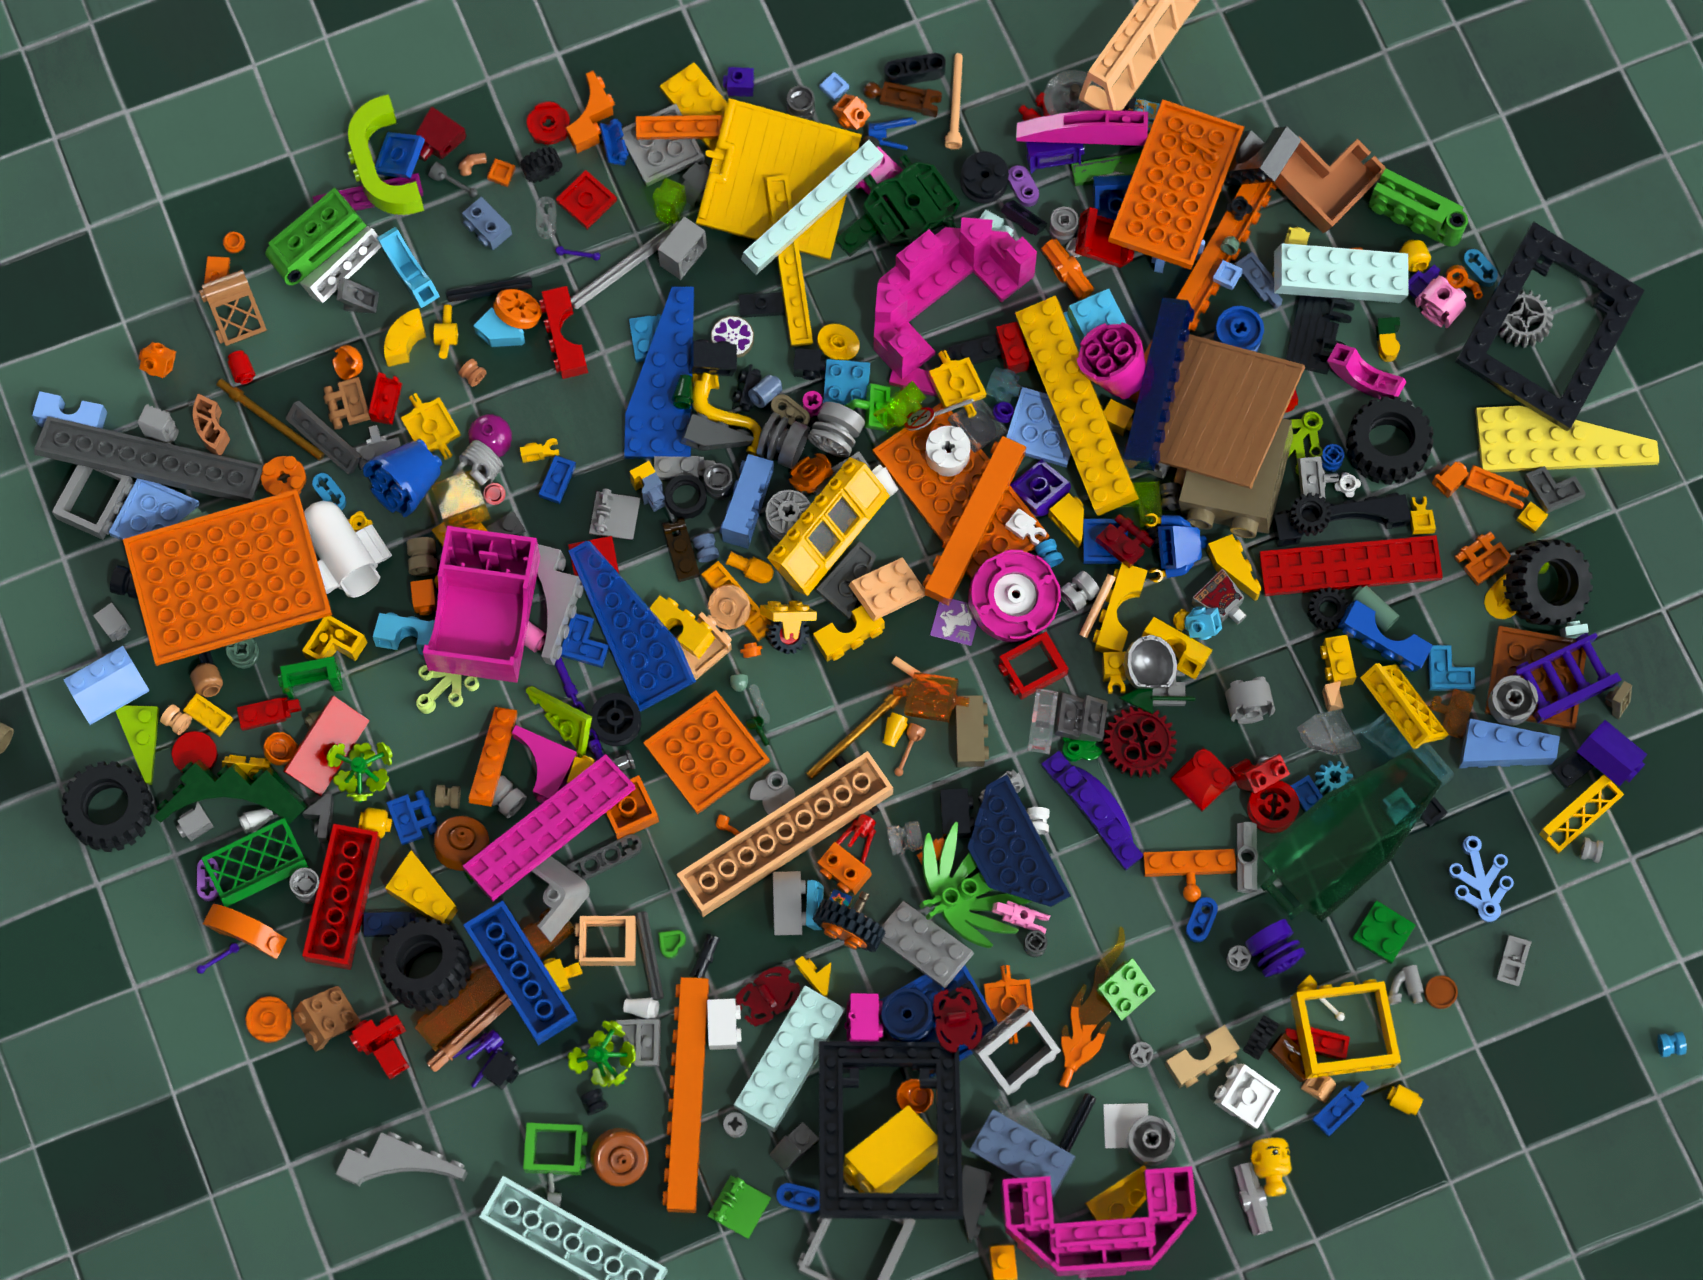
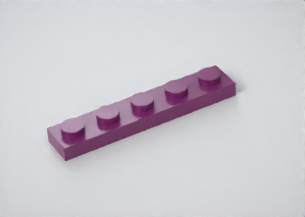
M419 173L412 174L411 179L398 177L383 181L392 186L416 182L420 196H424ZM362 186L339 191L355 211L376 207L368 200ZM326 194L313 196L314 204Z

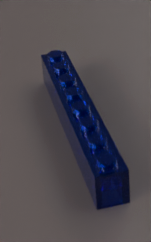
M1162 298L1124 455V461L1128 468L1154 471L1156 463L1158 464L1160 461L1159 448L1160 444L1165 440L1164 427L1165 423H1168L1170 419L1169 407L1170 402H1173L1175 398L1174 386L1180 377L1179 365L1180 362H1183L1185 356L1183 348L1185 342H1188L1189 323L1194 319V309H1192L1188 300Z

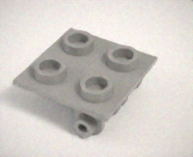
M603 489L602 492H597L589 534L633 540L641 498L611 494L610 489Z

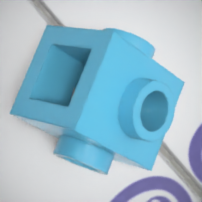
M1198 606L1192 609L1185 619V628L1189 631L1190 638L1206 640L1216 636L1222 629L1218 607L1206 609L1205 606Z

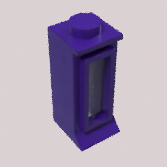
M1026 142L1028 152L1026 159L1031 174L1036 169L1072 163L1081 164V155H1084V146L1081 143Z

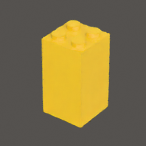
M908 1105L845 1155L843 1178L849 1186H854L859 1191L858 1193H893L937 1157V1135Z

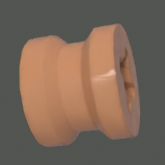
M470 359L460 369L459 376L466 378L468 384L474 387L482 381L487 371L483 367H479L477 361Z

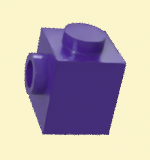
M728 67V75L723 76V88H727L728 96L753 97L754 68Z

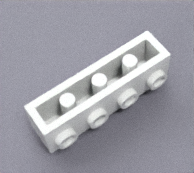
M366 226L305 277L300 284L313 299L324 303L338 289L340 279H349L366 261L377 253L381 248L377 240L379 236L371 227Z

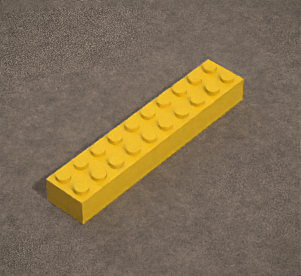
M1056 295L1016 312V317L1094 511L1100 516L1138 500L1139 497L1092 381L1083 374L1078 366L1079 349Z

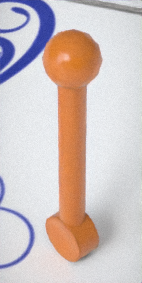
M1184 132L1181 134L1183 142L1188 141L1210 155L1214 161L1219 160V153H1213L1194 141L1188 133Z

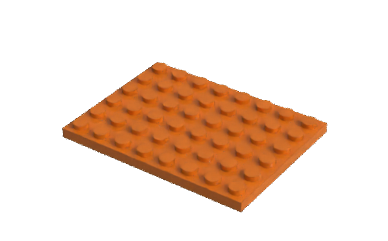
M297 489L123 539L156 666L332 615Z

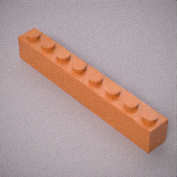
M1004 436L1001 437L999 442L995 441L990 452L993 455L990 461L986 460L981 469L983 473L981 479L975 480L971 489L973 494L970 499L966 498L961 510L964 512L961 518L957 517L953 523L952 529H954L952 536L946 537L942 546L944 551L941 556L937 555L932 567L935 569L932 575L928 574L924 580L925 595L945 605H950L1026 454V446Z

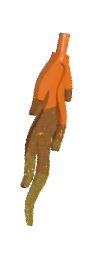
M1123 927L1119 928L1116 946L1096 966L1093 988L1086 1002L1081 1007L1080 1002L1086 992L1087 985L1085 984L1073 1001L1070 1016L1073 1033L1072 1039L1069 1036L1068 1026L1064 1025L1062 1029L1061 1046L1065 1070L1059 1085L1064 1088H1068L1073 1073L1098 1053L1103 1044L1105 1034L1111 1026V1022L1105 1023L1096 1038L1091 1041V1034L1096 1026L1113 1010L1105 997L1100 996L1096 989L1098 984H1102L1107 980L1109 970L1124 949L1125 933ZM1121 963L1116 970L1123 966L1124 963Z

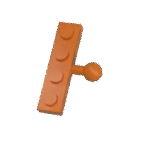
M1235 849L1143 853L1145 877L1186 875L1187 886L1183 890V897L1188 902H1196L1201 897V890L1196 885L1195 875L1236 874L1237 871Z

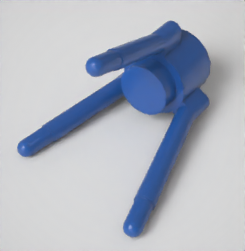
M910 117L882 123H869V136L877 138L880 142L879 145L907 150V146L884 141L883 138H887V129L915 125L917 121Z

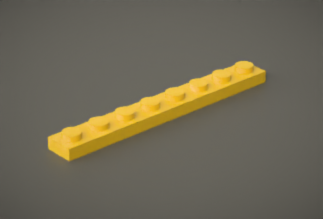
M788 175L766 177L772 226L793 208ZM796 239L777 256L791 347L813 344L798 239Z

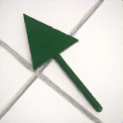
M1139 688L1119 697V699L1153 714V700H1196L1194 696H1153V688Z

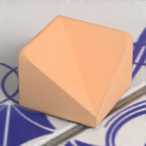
M1341 681L1325 684L1322 690L1328 712L1344 708L1339 690Z

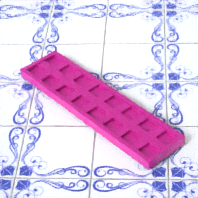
M605 754L464 864L463 868L486 895L494 901L634 791L635 785Z

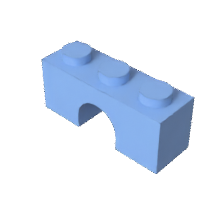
M39 391L32 414L37 425L43 427L47 416L103 429L107 416V411L103 405L82 401L79 410L74 414L68 415L63 413L65 402L61 396Z

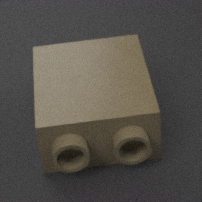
M1282 418L1251 489L1186 471L1179 498L1182 517H1187V521L1191 523L1192 527L1204 530L1212 529L1213 523L1231 526L1230 532L1243 538H1255L1257 532L1269 534L1293 440L1292 421Z

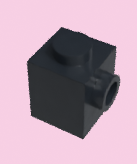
M796 348L794 377H802L805 380L820 378L821 371H825L826 358H822V350Z
M498 1051L482 1074L487 1080L503 1090L508 1082L512 1084L519 1075L517 1071L519 1067L515 1063L517 1059L507 1051L505 1054Z

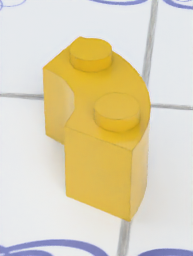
M419 308L403 314L389 329L384 343V356L388 367L408 363L412 347L419 340L426 338Z

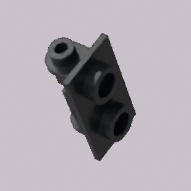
M752 364L741 369L738 374L737 381L739 385L732 395V401L734 402L732 410L739 406L742 407L741 410L744 412H750V409H753L754 404L748 396V391L760 382L762 375L760 370L752 369Z

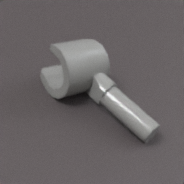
M553 1173L547 1174L549 1186L547 1200L559 1207L561 1204V1193H554Z

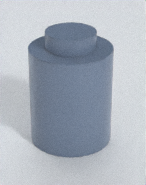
M767 375L748 391V396L753 404L763 408L782 392V383L778 377Z

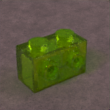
M667 178L664 179L660 188L657 187L653 194L656 217L661 222L675 224L687 204L685 185Z
M911 381L901 387L873 414L886 430L894 426L899 428L909 420L906 417L910 413L915 414L923 407L921 402L927 397Z

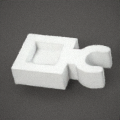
M1019 508L1005 524V528L1020 539L1024 540L1026 536L1030 537L1031 543L1035 546L1040 541L1034 536L1040 534L1046 537L1047 534L1043 528H1035L1036 520Z

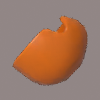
M344 345L336 349L335 353L338 352V354L332 359V364L338 376L343 380H349L359 375L363 368V360L359 351L350 345Z
M274 732L266 738L263 752L268 762L276 766H284L292 758L298 748V744L290 735L284 732Z
M909 1079L902 1082L897 1089L896 1099L902 1110L909 1105L916 1114H921L928 1111L933 1104L934 1093L930 1088H920V1079Z

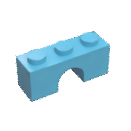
M379 613L373 634L375 646L398 650L399 643L403 638L413 636L418 638L416 643L419 654L423 655L424 644H429L435 620L424 621L413 616L406 618L400 617L395 613Z

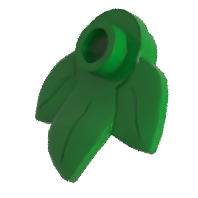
M1062 737L1064 741L1062 752L1068 761L1076 762L1080 759L1091 761L1097 759L1102 754V750L1095 745L1097 741H1082ZM1070 748H1075L1078 751H1072Z

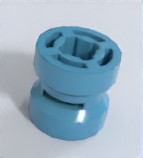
M1054 539L1043 541L1034 548L1036 554L1045 560L1051 568L1064 560L1062 554L1056 549L1057 544Z
M1675 1032L1669 1036L1667 1034L1658 1035L1657 1043L1661 1057H1669L1675 1053L1677 1055L1686 1054L1687 1047L1683 1032Z

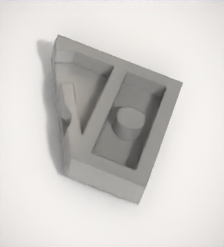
M616 1020L622 1026L621 1030L625 1032V1036H623L624 1042L628 1041L630 1045L634 1046L636 1052L635 1066L659 1067L661 1020Z

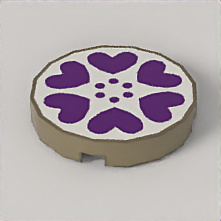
M728 316L715 323L711 331V342L728 341L730 344H737V357L741 358L750 352L754 344V332L752 326L745 319L738 316Z

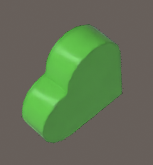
M680 930L658 933L662 955L667 959L677 956L678 949L682 948L686 943L685 934Z

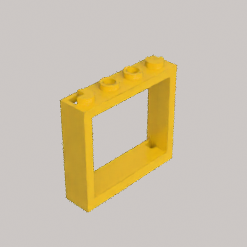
M1370 979L1358 985H1355L1354 982H1346L1341 984V987L1334 988L1332 985H1323L1318 990H1311L1310 987L1297 989V992L1290 997L1306 1079L1394 1068L1401 1063L1384 981L1376 982V979ZM1374 992L1387 1055L1317 1064L1305 1000Z

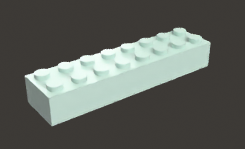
M504 1176L479 1216L484 1223L585 1280H663L668 1272L664 1266Z

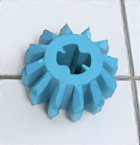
M1328 761L1327 766L1322 764L1319 767L1320 771L1315 774V777L1318 779L1315 781V785L1318 787L1322 786L1319 790L1321 794L1325 791L1328 792V799L1331 798L1332 794H1334L1336 799L1340 798L1341 793L1346 796L1349 792L1347 788H1352L1353 783L1349 781L1353 778V774L1347 773L1349 770L1348 766L1342 769L1340 761L1337 762L1336 766H1334L1332 761ZM1331 776L1332 779L1334 777L1338 778L1337 783L1336 781H1334V783L1330 782Z

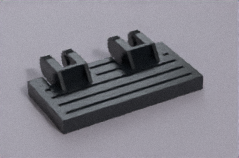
M1301 295L1286 360L1305 365V370L1327 375L1330 365L1321 360L1327 361L1332 352L1323 351L1324 347L1334 349L1337 343L1346 345L1336 340L1339 323L1330 322V320L1349 324L1352 320L1350 315L1333 311V308L1353 311L1355 304L1347 302L1342 298Z

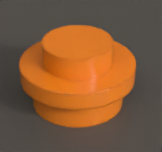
M238 232L228 233L223 240L224 248L230 253H238L243 250L245 246L243 235Z
M757 642L744 644V649H741L740 653H743L744 658L761 655V649L763 648L762 646H757Z

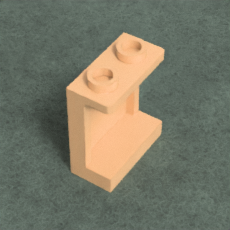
M703 612L698 615L699 618L696 621L707 623L712 628L711 632L715 640L700 659L681 646L695 680L732 650L730 643L732 639L725 631L720 632L716 628V621L710 615L705 616Z

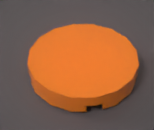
M272 996L261 997L249 1007L245 1018L246 1027L251 1035L258 1041L265 1043L277 1042L284 1038L290 1031L293 1022L292 1012L288 1005L281 999Z

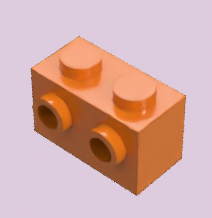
M836 842L831 845L817 862L821 869L819 872L828 880L833 878L837 881L838 888L846 894L850 891L853 895H856L872 875L867 866Z

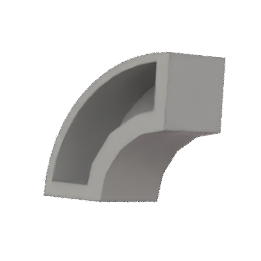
M801 871L773 872L774 935H802V926H806V912H802L801 894H806V882L801 880Z

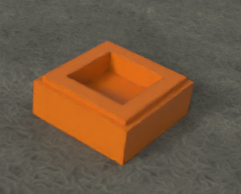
M495 159L487 179L508 187L516 167L510 163Z

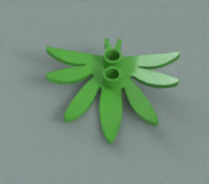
M958 822L952 825L945 839L939 860V870L937 868L930 833H927L923 844L922 866L925 882L933 899L925 900L919 906L922 909L938 905L925 916L927 920L934 917L935 914L942 913L947 923L956 933L964 939L985 948H991L993 944L974 927L995 933H1017L1019 929L971 913L969 910L992 911L993 904L996 902L1006 904L1007 901L1024 905L1033 901L1010 894L976 899V897L994 889L988 887L981 872L965 879L977 867L970 852L961 862L953 877L949 876L955 856Z

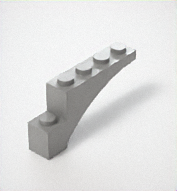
M538 544L540 562L537 574L543 586L547 605V633L541 657L546 664L554 666L556 659L561 657V645L563 640L568 637V625L571 618L575 617L576 603L583 594L584 586L578 576L560 572L564 570L566 565V559L561 550Z
M381 1132L369 1158L367 1157L368 1153L361 1149L355 1148L354 1151L347 1149L336 1172L339 1178L358 1187L367 1180L398 1172L418 1171L436 1173L463 1182L468 1175L467 1171L463 1169L465 1165L455 1160H452L451 1163L442 1160L443 1155L432 1150L430 1153L421 1150L422 1146L410 1141L409 1144L400 1141L402 1137L392 1132H388L387 1135Z

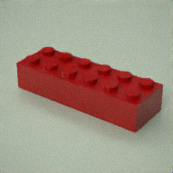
M333 824L302 954L306 962L351 970L381 842L377 831Z

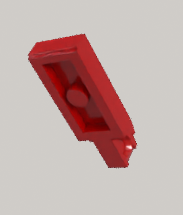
M287 697L237 707L242 731L284 722L286 719L291 718L290 713L302 711L299 699L288 701Z
M1310 1027L1315 1054L1346 1060L1350 1041L1349 1036ZM1287 1028L1285 1034L1300 1047L1297 1030Z

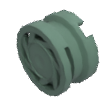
M253 638L226 646V654L231 663L237 668H250L259 659V647Z

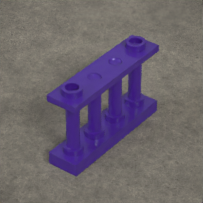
M1585 633L1577 637V642L1531 664L1527 661L1516 667L1517 670L1513 675L1523 676L1537 690V704L1539 706L1534 714L1537 723L1607 691L1621 682L1618 672L1612 675L1606 672L1591 643L1598 637L1596 633L1591 635ZM1582 647L1598 675V682L1592 685L1590 682H1586L1571 654ZM1561 657L1565 660L1579 686L1577 688L1578 691L1573 694L1566 691L1551 662ZM1542 666L1559 696L1557 697L1558 701L1552 704L1546 701L1531 673Z

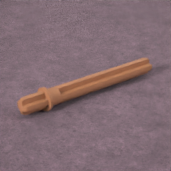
M505 992L444 1047H439L441 1050L427 1061V1065L432 1071L437 1072L449 1060L452 1061L453 1056L512 1004Z

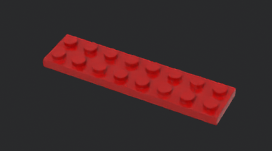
M1437 535L1259 552L1264 596L1318 592L1323 588L1324 590H1327V588L1339 590L1358 588L1359 586L1372 587L1437 581L1443 578Z

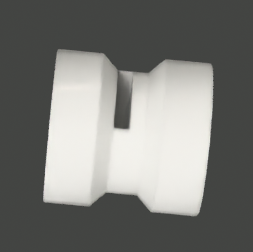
M1043 807L1028 808L1027 813L1038 834H1048L1049 825L1047 824V819L1049 818L1050 810Z

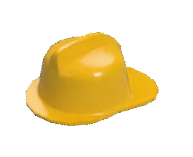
M1506 574L1500 577L1488 590L1484 600L1487 612L1496 619L1511 618L1517 612L1512 611L1509 606L1510 600L1505 598L1504 592L1507 591L1506 586H1503V580H1506Z

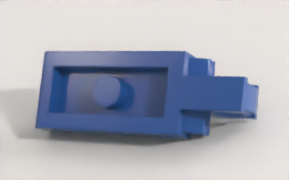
M1362 1080L1354 1089L1350 1085L1344 1088L1312 1119V1122L1329 1137L1361 1106V1103L1364 1101L1361 1095L1369 1086Z

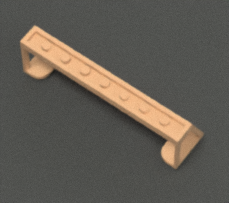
M1139 0L1088 71L1078 99L1096 110L1122 111L1194 10L1199 0ZM1091 81L1103 87L1105 91L1097 86H1090Z

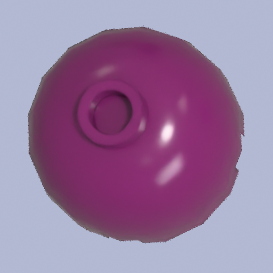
M485 414L472 422L468 431L469 444L474 440L481 441L498 457H502L511 447L512 431L502 417L494 414Z

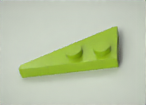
M533 686L526 688V693L535 705L539 703L545 710L546 714L544 716L550 724L559 731L565 741L569 740L577 749L578 757L585 756L592 716Z
M124 705L116 710V714L145 783L153 785L159 708L158 706Z

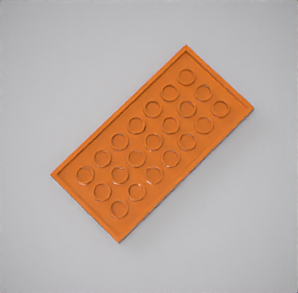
M1162 99L1109 235L1108 242L1191 270L1242 136L1244 126ZM1186 132L1194 141L1213 153H1219V160L1214 161L1210 155L1188 141L1183 142L1181 134Z
M939 403L932 409L936 412L944 409L942 403ZM952 411L935 416L932 422L922 429L910 431L903 428L874 448L872 452L882 466L887 468L893 480L942 543H944L947 536H952L954 529H952L953 523L957 517L961 518L964 512L961 510L966 498H971L973 494L971 489L975 480L981 479L983 475L981 469L986 460L990 461L978 444L970 442L969 462L959 474L942 476L928 466L926 462V442L930 432L942 426L958 427V418ZM1009 486L966 571L971 580L986 560L1007 550H1023V552L1029 553L1036 547L1031 543L1030 537L1026 536L1022 540L1005 528V524L1018 508L1036 520L1035 528H1043L1011 486ZM1047 533L1046 537L1040 534L1034 537L1042 543L1048 540L1050 536Z

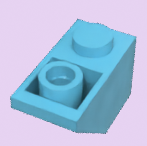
M492 307L474 324L475 333L491 347L521 346L525 343L524 331L504 323L496 315Z

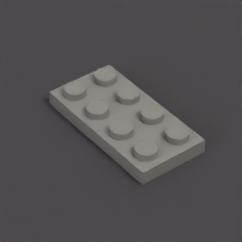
M904 901L882 925L883 930L886 932L881 943L944 989L974 954L971 949L931 920H927L924 915Z

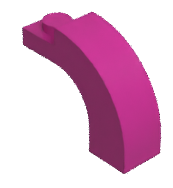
M1337 343L1327 360L1332 370L1342 380L1355 389L1377 399H1381L1382 396H1388L1390 399H1393L1394 396L1398 397L1406 384L1404 377L1380 371L1366 363L1360 357L1356 348Z

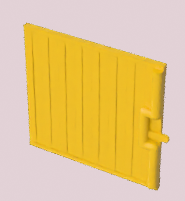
M729 98L715 151L707 150L705 152L707 157L713 159L696 224L754 240L759 239L772 227L766 177L788 175L792 206L794 207L859 149L862 134ZM847 194L797 238L799 252L828 260L831 259Z

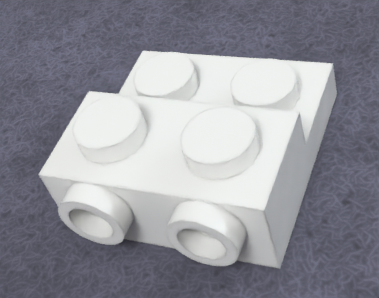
M1245 1064L1233 1065L1226 1073L1228 1080L1225 1085L1219 1086L1215 1091L1214 1096L1216 1100L1214 1104L1231 1116L1238 1117L1253 1129H1258L1280 1089Z

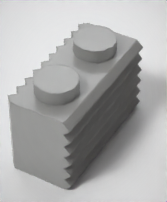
M149 404L145 405L138 420V425L143 431L142 433L151 440L171 444L172 441L176 440L179 433L175 421H173L169 412L161 411L157 407L153 408Z

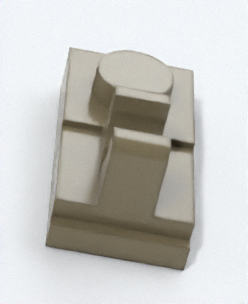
M1625 681L1621 687L1617 686L1614 691H1609L1605 697V704L1613 708L1612 715L1618 720L1631 702L1632 685Z

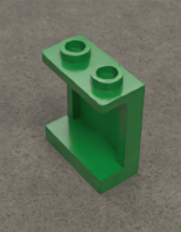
M334 656L280 666L281 674H278L280 688L282 687L283 694L287 693L289 699H294V686L329 680L334 692L343 690L340 668Z

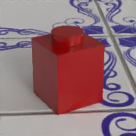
M386 1040L376 1047L377 1050L373 1052L389 1079L409 1068L408 1063L393 1040L390 1042Z

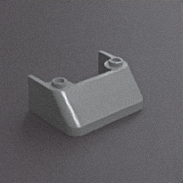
M550 856L531 872L549 884L543 894V900L551 910L537 927L546 939L551 942L590 894V888L584 879Z

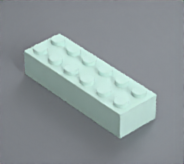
M1281 243L1274 251V293L1401 303L1409 296L1408 254Z
M805 986L734 1104L735 1110L775 1132L819 1059V1041H829L845 1015V1008Z

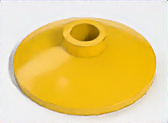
M828 324L819 331L817 336L819 348L826 356L834 360H850L857 355L860 348L857 335L851 329L841 324Z

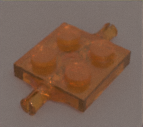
M914 672L912 682L908 688L895 686L893 690L894 696L906 697L907 702L904 714L910 717L949 722L955 705L968 707L970 703L969 697L957 696L958 678Z

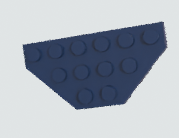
M1005 775L988 784L968 844V849L988 887L1049 907L1071 897L1009 776Z

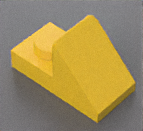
M803 956L795 961L797 969L816 992L828 998L831 963L816 973L817 967L810 959L805 960Z

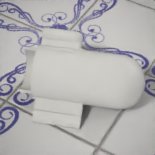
M322 500L312 503L305 509L304 514L314 550L320 559L318 564L326 593L328 594L334 589L339 588L348 597L354 598L369 592L378 584L380 575L376 571L378 564L392 557L385 543L373 525L355 532L341 509L333 502Z

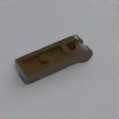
M684 517L677 519V522L669 523L668 521L662 523L678 582L700 577ZM680 530L681 535L673 537L672 532Z

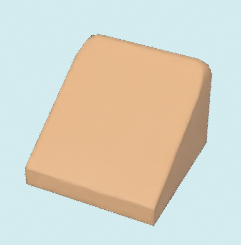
M1329 1076L1306 1079L1301 1089L1319 1101L1326 1103L1335 1089L1336 1083Z

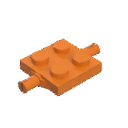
M1004 965L1000 966L1002 980L984 984L986 1003L998 1024L1022 1004L1033 1011L1030 979H1011L1010 965H1006L1007 974H1005ZM1027 1023L1024 1027H1030L1032 1025L1030 1023ZM1015 1033L1013 1035L1014 1044L1019 1043L1017 1033ZM1012 1037L1009 1038V1044H1013Z

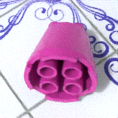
M1123 322L1111 325L1104 323L1092 329L1081 341V349L1077 358L1080 370L1088 379L1112 395L1121 399H1127L1148 382L1149 377L1147 375L1142 342L1137 332L1130 325Z

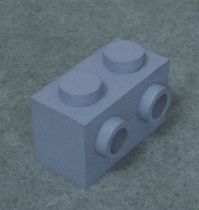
M482 197L462 212L463 225L469 232L474 231L478 235L477 239L484 247L488 245L494 250L512 235L510 225Z

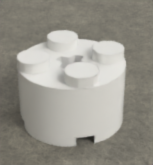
M942 426L930 432L926 442V462L928 466L942 476H954L963 471L970 459V441L964 430L960 427Z

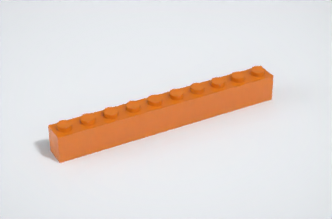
M681 977L680 984H676V998L680 999L679 1007L675 1006L674 1020L678 1021V1029H673V1043H677L676 1052H672L671 1066H675V1075L670 1076V1089H674V1096L669 1098L668 1112H672V1121L667 1123V1135H671V1145L666 1144V1159H670L669 1168H665L664 1182H668V1191H663V1205H667L668 1212L696 1213L709 979Z

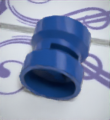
M1327 445L1322 452V468L1327 472H1335L1342 465L1344 451L1339 445Z

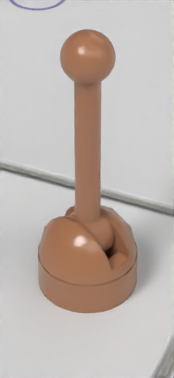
M909 723L907 737L910 741L899 767L895 769L896 776L903 775V767L912 745L923 738L926 732L925 728Z

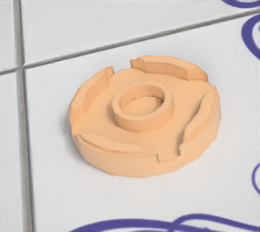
M724 585L715 589L710 595L708 610H710V616L716 621L718 627L725 630L737 629L748 620L751 611L750 601L741 588L734 585Z

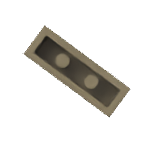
M983 695L956 696L957 767H984L985 760H989V746H984V738H988V724H984L983 716L988 715L987 703H983Z

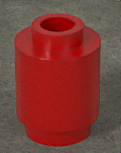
M242 350L229 354L227 364L234 381L242 385L250 383L255 376V371L248 355Z

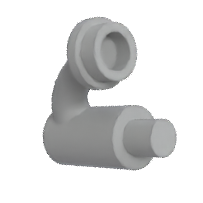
M1417 965L1402 968L1393 979L1388 996L1389 1005L1402 1002V994H1398L1402 982H1405L1408 996H1412L1414 1004L1422 1003L1421 993L1424 990Z

